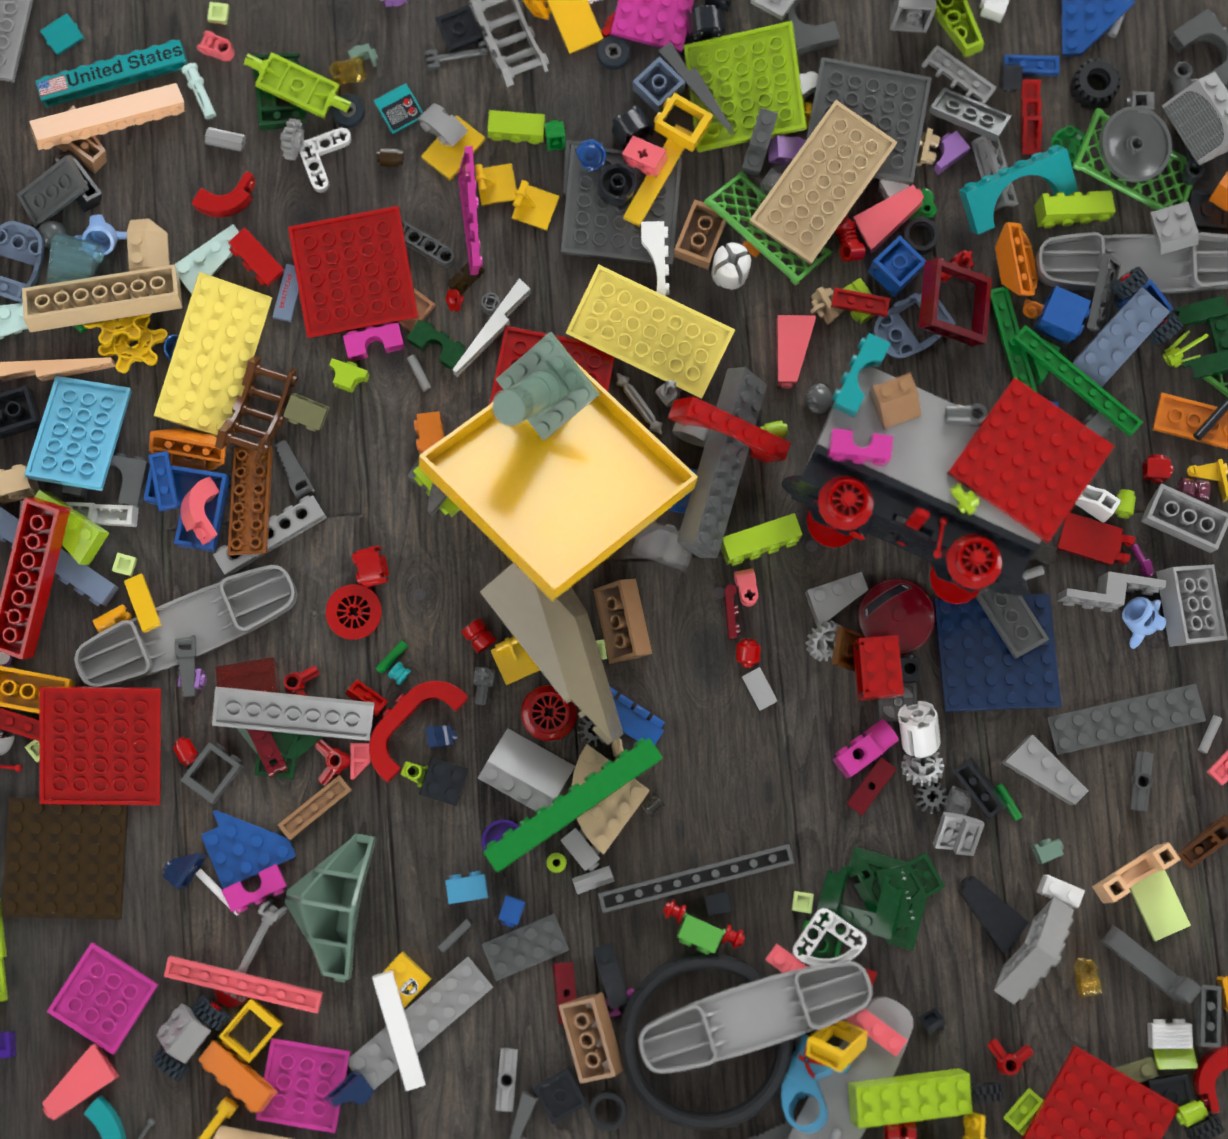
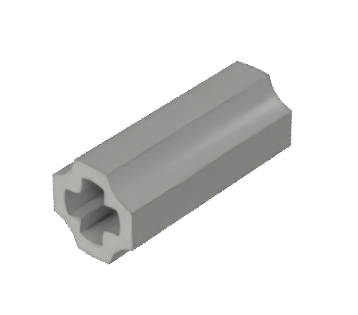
M208 127L206 130L205 144L240 152L243 151L246 144V136L243 134Z
M609 866L572 878L577 894L614 882Z

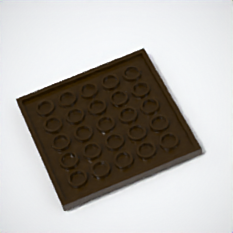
M9 798L1 917L122 919L128 805L40 804V798Z

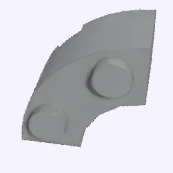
M435 103L418 118L421 122L420 126L426 132L429 131L436 135L438 141L443 146H454L468 132L453 115L449 116L443 107Z

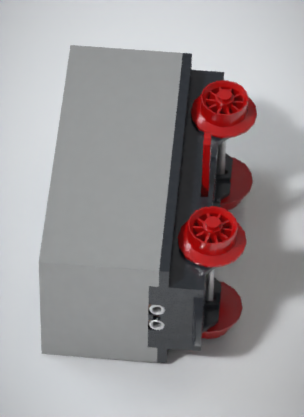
M871 366L861 370L858 373V385L865 394V397L855 417L853 418L832 408L802 475L789 476L782 481V487L792 496L791 499L808 506L809 511L806 521L808 531L813 539L822 546L836 548L845 546L854 538L865 540L867 534H870L930 561L932 564L929 576L931 587L938 597L948 603H967L975 598L979 591L985 587L1002 595L1004 593L1019 596L1025 595L1029 587L1023 578V574L1031 555L1037 551L1042 539L976 493L975 495L981 501L976 506L977 510L970 515L967 511L963 514L956 505L959 501L950 493V489L958 483L966 494L971 491L948 475L947 472L980 426L946 425V406L957 405L917 388L921 416L883 429L869 392L873 386L895 379V377ZM972 412V416L975 419L981 418L980 415H977ZM833 428L853 431L852 439L854 444L861 448L869 446L873 433L893 436L891 460L885 466H875L873 462L859 464L854 463L850 459H845L844 461L833 460V457H828L830 433ZM946 517L948 522L944 527L940 548L941 557L935 558L933 553L937 548L941 526L940 518Z

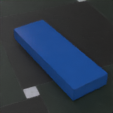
M1003 56V64H1019L1023 66L1022 75H1059V56Z
M164 451L148 455L159 511L179 508L169 452Z

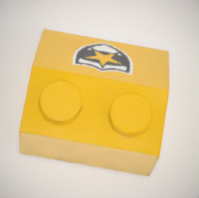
M401 952L382 972L393 970L404 1008L431 980L404 952Z

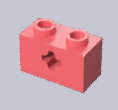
M632 136L622 153L624 163L630 168L640 169L644 174L655 177L658 176L668 159L665 149L635 136Z

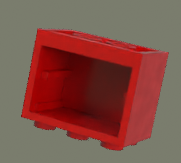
M898 635L858 638L854 641L852 645L858 701L897 698L904 695Z

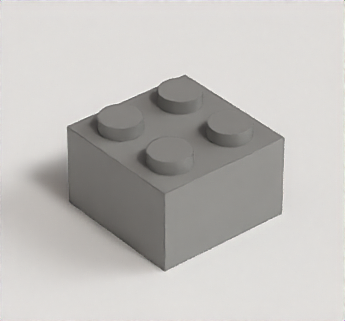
M1188 202L1150 212V224L1161 255L1198 244L1199 232Z

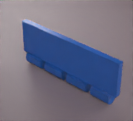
M610 687L623 732L637 741L642 738L645 740L650 738L655 745L664 732L661 728L665 722L655 715L652 716L650 721L647 720L650 712L638 704L634 710H631L630 708L634 702L622 694L617 700L614 699L618 691Z

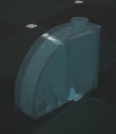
M57 233L51 241L46 284L94 277L99 264L102 263L104 258L102 244Z

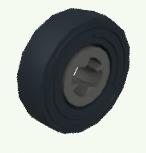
M606 37L598 45L597 58L600 64L607 69L617 70L622 68L629 59L630 53L627 42L620 37ZM610 50H611L612 52H613V50H616V54H617V55L615 56V54H614V56H611V55H610Z
M353 94L340 95L339 97L351 101L350 108L352 112L346 114L345 111L332 106L331 110L334 120L340 126L346 128L358 125L365 115V107L362 100Z

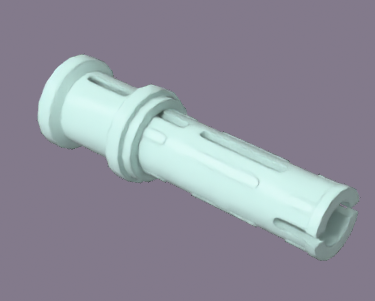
M196 63L187 64L181 69L188 80L187 85L190 89H193L205 119H212L216 116V112L204 89V79L200 77Z

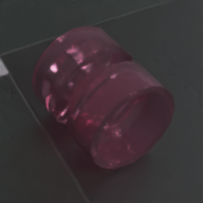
M1181 477L1178 482L1177 491L1207 504L1211 490L1210 482L1199 479L1194 482L1192 478Z

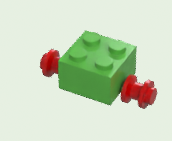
M673 899L671 902H666L663 913H666L665 918L675 917L676 923L679 924L683 917L676 934L680 938L679 942L690 947L693 943L698 946L697 950L708 955L710 952L715 953L720 939L723 944L726 941L732 943V948L734 949L737 946H742L745 936L742 935L743 930L740 929L738 932H735L729 924L726 930L724 928L721 930L688 915L685 911L687 905L684 904L679 907L675 905V900Z

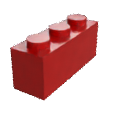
M243 228L228 242L230 246L229 251L236 258L239 256L243 260L241 264L248 271L252 270L256 274L254 278L261 285L265 284L269 287L284 274V269L246 228Z

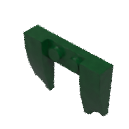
M299 53L276 54L301 66L297 60L300 57ZM254 54L252 56L261 60H267L270 54ZM253 69L254 81L256 83L259 71ZM255 86L259 131L282 129L287 127L289 119L300 120L302 125L307 123V120L304 119L307 110L296 105L276 106L275 95Z
M1225 296L1207 299L1175 309L1174 313H1179L1178 318L1182 322L1183 327L1208 323L1216 351L1214 354L1184 361L1181 363L1184 369L1188 366L1191 367L1196 373L1192 377L1194 380L1228 373V307Z
M843 866L842 871L832 873V870H828L817 911L821 908H826L856 929L888 939L895 938L904 888L901 887L897 890L890 884L892 878L885 876L877 911L873 912L842 904L849 866ZM827 912L825 914L820 913V921H829Z

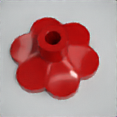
M449 289L445 297L450 311H460L464 301L463 295H460L457 289Z

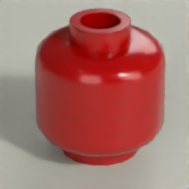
M741 639V642L737 643L735 659L737 662L742 663V667L751 668L753 664L759 663L761 645L756 643L757 640Z

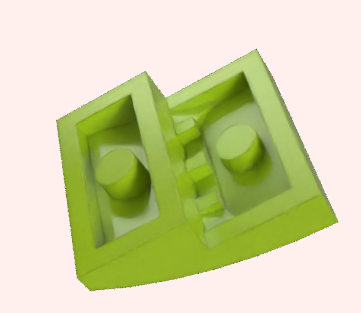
M1028 1088L1003 1118L1023 1136L1043 1100Z

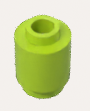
M782 420L766 423L760 427L782 439H786L785 435L789 434L787 424H783Z
M1119 490V494L1116 497L1121 502L1114 512L1118 514L1117 517L1127 519L1129 516L1134 515L1136 501L1134 491Z
M553 853L547 859V867L554 873H559L566 867V858L560 853ZM554 859L560 860V865L558 867H555L553 865Z
M1193 1101L1177 1108L1178 1113L1175 1114L1179 1124H1184L1185 1127L1203 1121L1204 1117L1208 1116L1207 1110L1201 1101Z

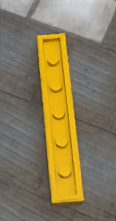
M677 124L674 127L690 137L693 133ZM669 138L663 146L668 158L657 177L653 175L646 176L623 216V219L638 227L641 226V222L644 221L685 149Z

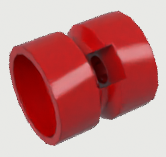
M481 617L470 623L461 632L467 641H472L471 646L477 654L486 650L497 640L491 630H486L487 625Z
M915 1121L885 1125V1139H916Z

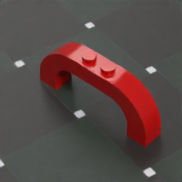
M444 681L424 682L415 686L406 695H400L395 701L396 705L392 710L388 708L381 717L383 719L377 724L370 738L369 754L374 769L386 782L389 783L402 769L390 757L388 752V742L392 734L427 700H442L457 712L469 699L461 689Z

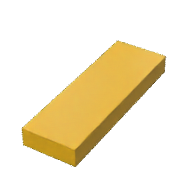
M141 573L125 580L124 583L142 632L146 633L162 626L144 575Z

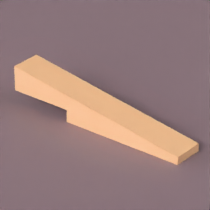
M111 357L0 362V379L8 381L36 375L39 380L46 381L55 379L56 376L67 377L113 368L116 362Z

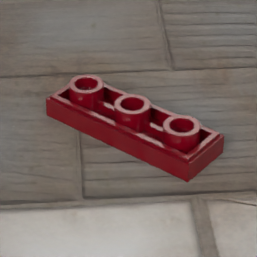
M880 757L846 804L862 816L896 771V768ZM869 783L874 785L873 790L868 788Z
M573 962L552 964L557 1018L560 1025L563 1024L558 1005L577 999Z

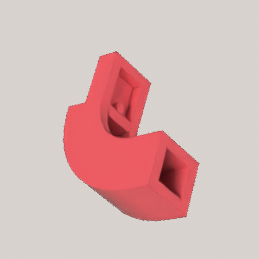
M210 476L200 480L185 495L181 504V519L186 531L193 529L202 545L209 543L218 535L204 511V505L212 501L219 494V489Z

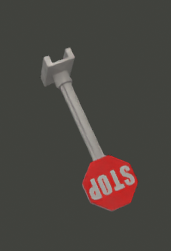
M269 899L260 906L257 913L263 915L262 923L238 970L232 971L246 973L269 926L285 915L288 907L284 906L279 910L272 906L273 899ZM214 989L218 1002L229 1008L245 1004L249 998Z

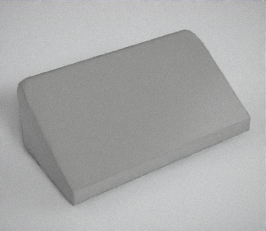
M760 667L742 676L759 711L778 702Z

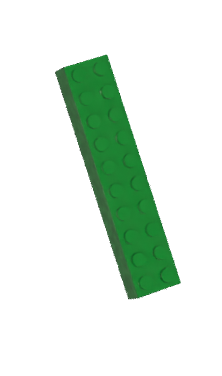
M640 739L634 743V749L631 751L626 749L618 754V760L613 763L610 760L602 765V771L597 774L592 772L584 779L586 782L581 785L576 783L568 789L569 793L563 797L560 794L554 798L551 806L546 808L544 805L535 811V817L532 819L527 817L519 822V828L514 831L509 829L503 833V839L498 842L493 840L485 846L487 850L483 853L495 871L499 873L661 761L663 757L651 739Z

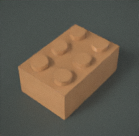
M694 199L674 249L673 257L708 270L727 222L711 207L709 208L703 202Z

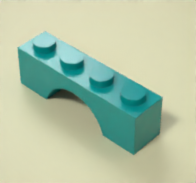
M871 333L868 334L866 339L862 337L857 347L860 349L858 356L853 355L849 366L852 368L849 373H844L840 381L843 386L841 390H836L832 398L835 401L832 408L853 418L855 417L865 397V394L858 385V373L866 367L880 366L891 343Z

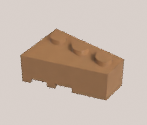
M73 105L68 111L76 109ZM95 135L90 136L88 139L72 141L69 144L56 145L64 152L70 150L78 162L94 174L107 162L106 150Z

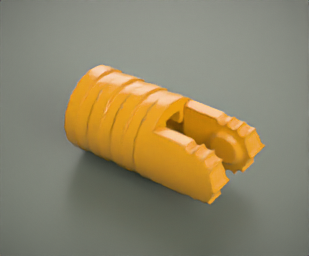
M122 604L95 618L93 623L97 631L101 633L121 621L130 620L132 615L128 611L126 612V607Z

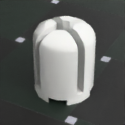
M731 242L726 244V248L721 246L716 251L711 274L718 286L733 290L745 283L751 267V256L747 255L748 250L744 246Z
M917 701L918 704L908 707L905 704L898 712L902 748L910 756L915 755L917 758H924L933 755L941 744L938 715L933 704Z

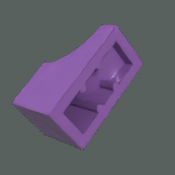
M957 130L952 134L947 133L941 139L942 142L939 146L941 159L933 169L937 175L964 157L970 149Z

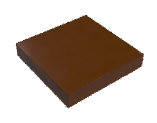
M837 626L831 664L855 672L852 643L858 638H863V634L843 626Z

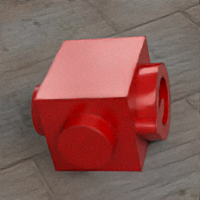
M1149 455L1143 461L1142 480H1149L1154 484H1163L1164 481L1173 475L1171 459H1167L1165 455Z

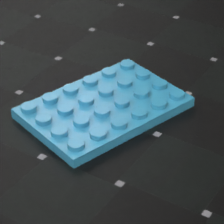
M56 376L24 476L31 480L102 491L132 393L131 388Z

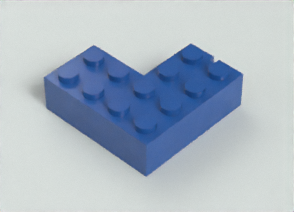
M171 465L179 504L178 509H181L182 500L185 495L204 478L210 476L219 489V494L212 501L204 505L205 514L218 535L209 543L202 545L193 529L186 531L181 519L180 510L174 543L178 547L195 550L198 548L202 551L216 553L231 478L223 473ZM149 468L143 500L148 504L158 505L151 468Z

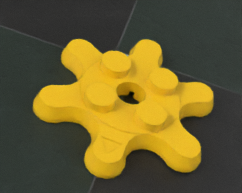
M152 313L119 318V321L112 319L82 325L88 329L101 328L102 331L98 340L101 344L108 346L112 343L114 337L119 334H126L132 340L139 339L141 329L136 325V322L141 318L151 316Z
M150 316L141 318L136 322V325L141 329L139 339L132 340L126 334H119L114 337L110 345L105 346L101 344L98 352L103 357L118 356L115 367L120 373H127L131 364L135 361H144L147 365L154 366L158 361V356L152 351V348L158 343L165 342L168 338V333L165 329L149 330ZM138 341L139 344L132 347L129 346L130 343Z

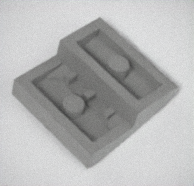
M943 812L933 846L935 849L953 850L956 855L974 856L984 822L961 814Z

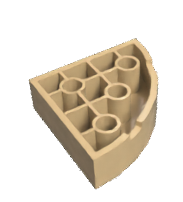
M586 744L578 758L573 774L572 786L576 783L581 785L586 782L584 780L585 777L592 772L597 774L602 771L601 766L609 760ZM635 779L577 818L584 834L603 855L650 791Z

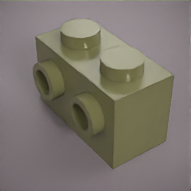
M294 393L290 396L283 416L288 418L287 421L293 424H304L306 429L316 432V430L319 431L323 428L330 407Z

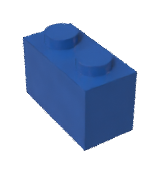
M506 895L498 918L502 920L501 924L513 927L514 924L518 925L526 901Z

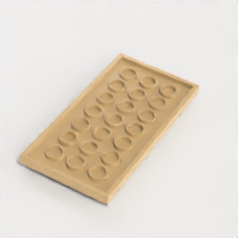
M835 100L749 222L811 265L898 142Z

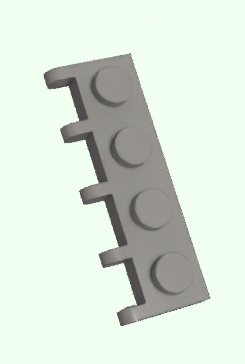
M938 45L922 64L923 68L929 64L937 70L935 74L937 78L942 73L953 81L950 85L951 88H954L957 84L967 91L965 97L969 98L972 95L981 101L980 103L982 104L987 102L997 88Z

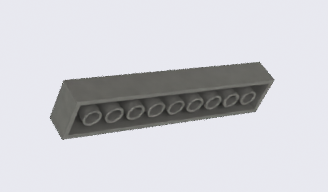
M746 367L728 368L716 407L756 426L767 384ZM711 429L709 430L696 474L698 476L696 485L691 491L677 539L678 544L699 558H718L749 447L744 443Z

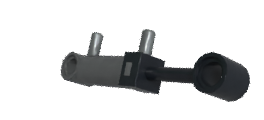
M1187 62L1177 63L1169 74L1168 79L1172 84L1173 97L1198 80L1191 79L1192 67ZM1174 127L1175 136H1180ZM1185 145L1187 164L1180 173V178L1184 184L1194 185L1203 175L1205 168L1203 164L1198 165Z

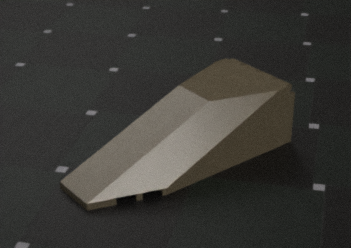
M513 562L483 588L480 593L566 703L572 700L581 709L578 715L581 718L587 715L595 724L592 728L594 732L609 745L624 733L587 611L572 587L552 601Z

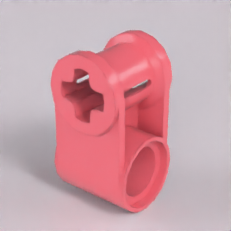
M204 31V37L196 47L200 52L226 62L234 58L235 52L229 40L217 36L210 31ZM228 48L225 52H221L222 49Z
M754 569L735 571L734 579L740 601L744 606L751 607L758 599ZM747 593H749L750 596H753L752 600H749V598H745Z

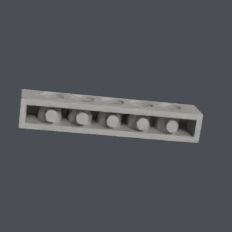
M309 495L299 500V504L294 507L292 505L288 506L279 516L274 515L269 518V530H273L274 535L268 539L267 553L327 518L313 495L311 497ZM300 511H307V516L304 519L298 518ZM289 520L291 522L289 528L282 529V523ZM226 545L219 547L216 553L213 554L227 577L266 555L243 554L237 559H233L232 555L227 554L228 546Z

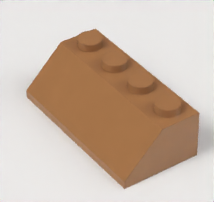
M636 579L618 580L593 589L609 664L652 654Z
M603 992L583 996L558 1005L580 1083L614 1077L621 1073L624 1069Z

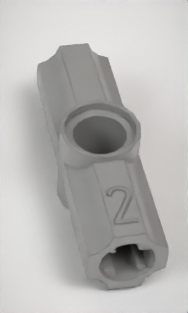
M501 1048L496 1110L513 1111L518 1049ZM505 1074L512 1077L513 1081L509 1085L504 1084L501 1080V1077Z

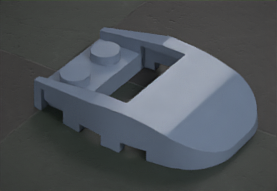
M8 221L0 225V255L34 266L30 281L27 284L0 276V296L23 303L22 288L36 285L44 256L45 246L43 238L32 226L16 221Z
M915 293L902 301L899 300L888 310L886 318L879 317L875 323L874 334L891 343L887 354L892 358L905 359L931 346L941 337V335L934 334L919 344L899 315V313L915 303L920 307L922 293L919 295ZM939 300L937 319L955 325L956 323Z

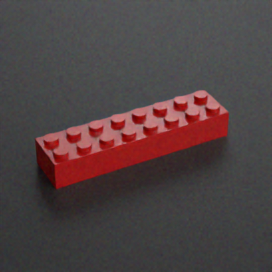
M37 497L24 498L0 596V652L22 660L35 656L70 508Z

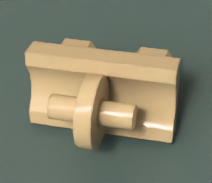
M927 128L926 132L921 135L917 166H921L923 163L932 165L936 160V153L928 151L929 147H938L940 141L939 136L932 134L933 129Z
M820 287L811 295L813 299L811 303L814 308L810 312L812 315L818 313L820 318L823 317L828 325L844 310L831 307V299L833 297V290L831 288L824 289Z

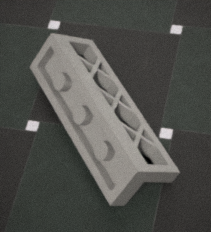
M980 136L971 141L981 178L986 175H994L998 173V170L1007 167L999 139L996 142L985 136ZM1012 182L999 195L994 211L1004 206L1018 205Z

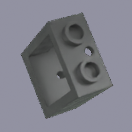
M209 742L181 779L183 783L211 804H216L244 767L240 764V758L233 753L231 755L225 753L226 748L218 742L215 744ZM211 751H214L233 766L214 793L192 777Z

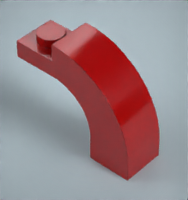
M246 171L232 192L225 195H215L200 188L191 204L195 210L210 217L222 218L235 215L244 210L253 200L248 192L254 189L256 180L252 173Z
M1228 1044L1208 1051L1200 1059L1194 1071V1093L1203 1095L1201 1102L1204 1104L1207 1112L1210 1113L1220 1112L1215 1092V1082L1219 1074L1228 1069Z

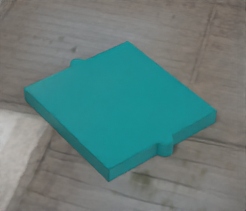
M68 14L63 15L40 30L47 40V45L52 47L57 56L84 39V36L78 29V25L71 20Z

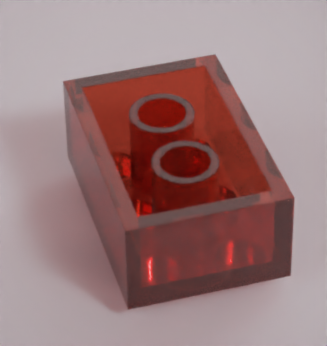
M273 657L215 667L217 687L281 693L278 664Z

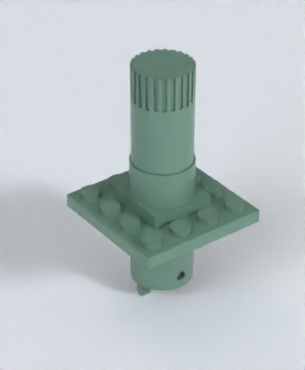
M550 332L496 379L503 388V391L494 397L492 408L494 416L504 425L515 426L527 419L544 441L598 397L600 393L555 335Z

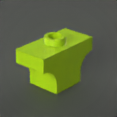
M332 358L329 364L330 368L335 371L334 386L353 393L358 383L367 382L370 376L367 370L357 367V364L350 361L344 363Z

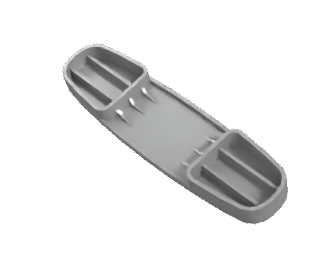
M1097 232L1070 234L1047 239L1040 246L1035 256L1038 279L1050 287L1058 286L1063 289L1095 292L1104 253L1110 254L1121 264L1118 279L1124 276L1125 273L1130 272L1131 269L1140 266L1161 293L1228 289V235L1200 232L1197 245L1162 255L1160 254L1154 234L1101 235Z
M277 565L259 567L226 577L219 583L199 589L156 607L162 624L158 628L143 633L138 618L135 617L129 621H121L92 637L77 649L74 658L76 669L82 681L89 686L112 687L177 666L179 661L175 655V638H189L195 635L196 658L251 633L292 609L297 600L296 586L289 573ZM191 645L180 646L181 650H192Z
M850 960L828 962L772 975L716 993L646 1024L641 1030L639 1037L640 1051L646 1066L653 1072L660 1074L710 1065L716 1061L759 1050L843 1020L866 1008L871 1001L872 986L865 969L858 963Z
M885 996L871 999L865 1009L909 1040L913 1029V1017L910 1011L902 1004ZM867 1036L866 1048L851 1062L849 1072L845 1074L833 1072L830 1076L819 1080L829 1110L825 1126L812 1134L802 1133L792 1127L788 1137L785 1139H829L834 1127L843 1131L840 1139H860L866 1128H857L850 1123L848 1082L893 1077L908 1041L896 1057ZM841 1039L838 1049L844 1051L851 1044ZM807 1098L795 1121L798 1125L808 1126L817 1120L820 1114V1105L816 1098Z

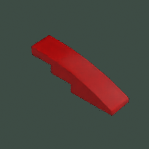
M1022 80L1020 129L1022 154L1041 152L1043 118L1041 117V80Z

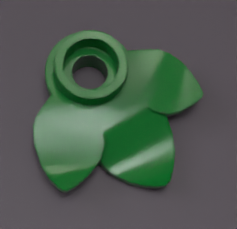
M923 188L921 190L924 196L922 206L908 220L919 217L931 219L936 215L937 208L933 203L934 195L929 189ZM929 207L931 210L926 212L924 208Z

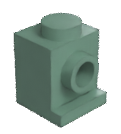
M1050 838L1039 842L1040 846L1038 844L1030 845L1038 864H1043L1064 855L1062 851L1064 847L1059 838L1052 841Z

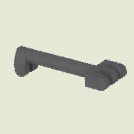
M485 41L479 42V48L442 55L437 54V49L424 52L425 57H428L425 59L426 63L429 64L427 65L428 71L440 69V62L488 54Z

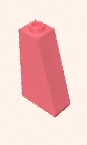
M914 184L853 217L856 227L871 253L875 252L922 206L924 196L919 188H915Z
M777 316L776 386L790 389L796 385L816 316Z
M97 1044L90 1046L42 1103L44 1105L43 1110L48 1118L52 1120L59 1118L119 1077L101 1046Z

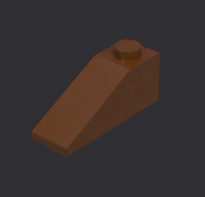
M1224 814L1211 823L1177 853L1190 869L1228 842V816Z

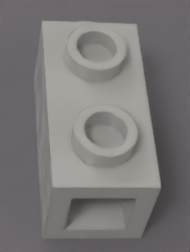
M575 828L562 838L561 842L584 871L589 869L591 872L599 865L597 861L600 859L598 856L600 851L594 845L590 846L587 843L586 839L588 838L582 829L578 831Z

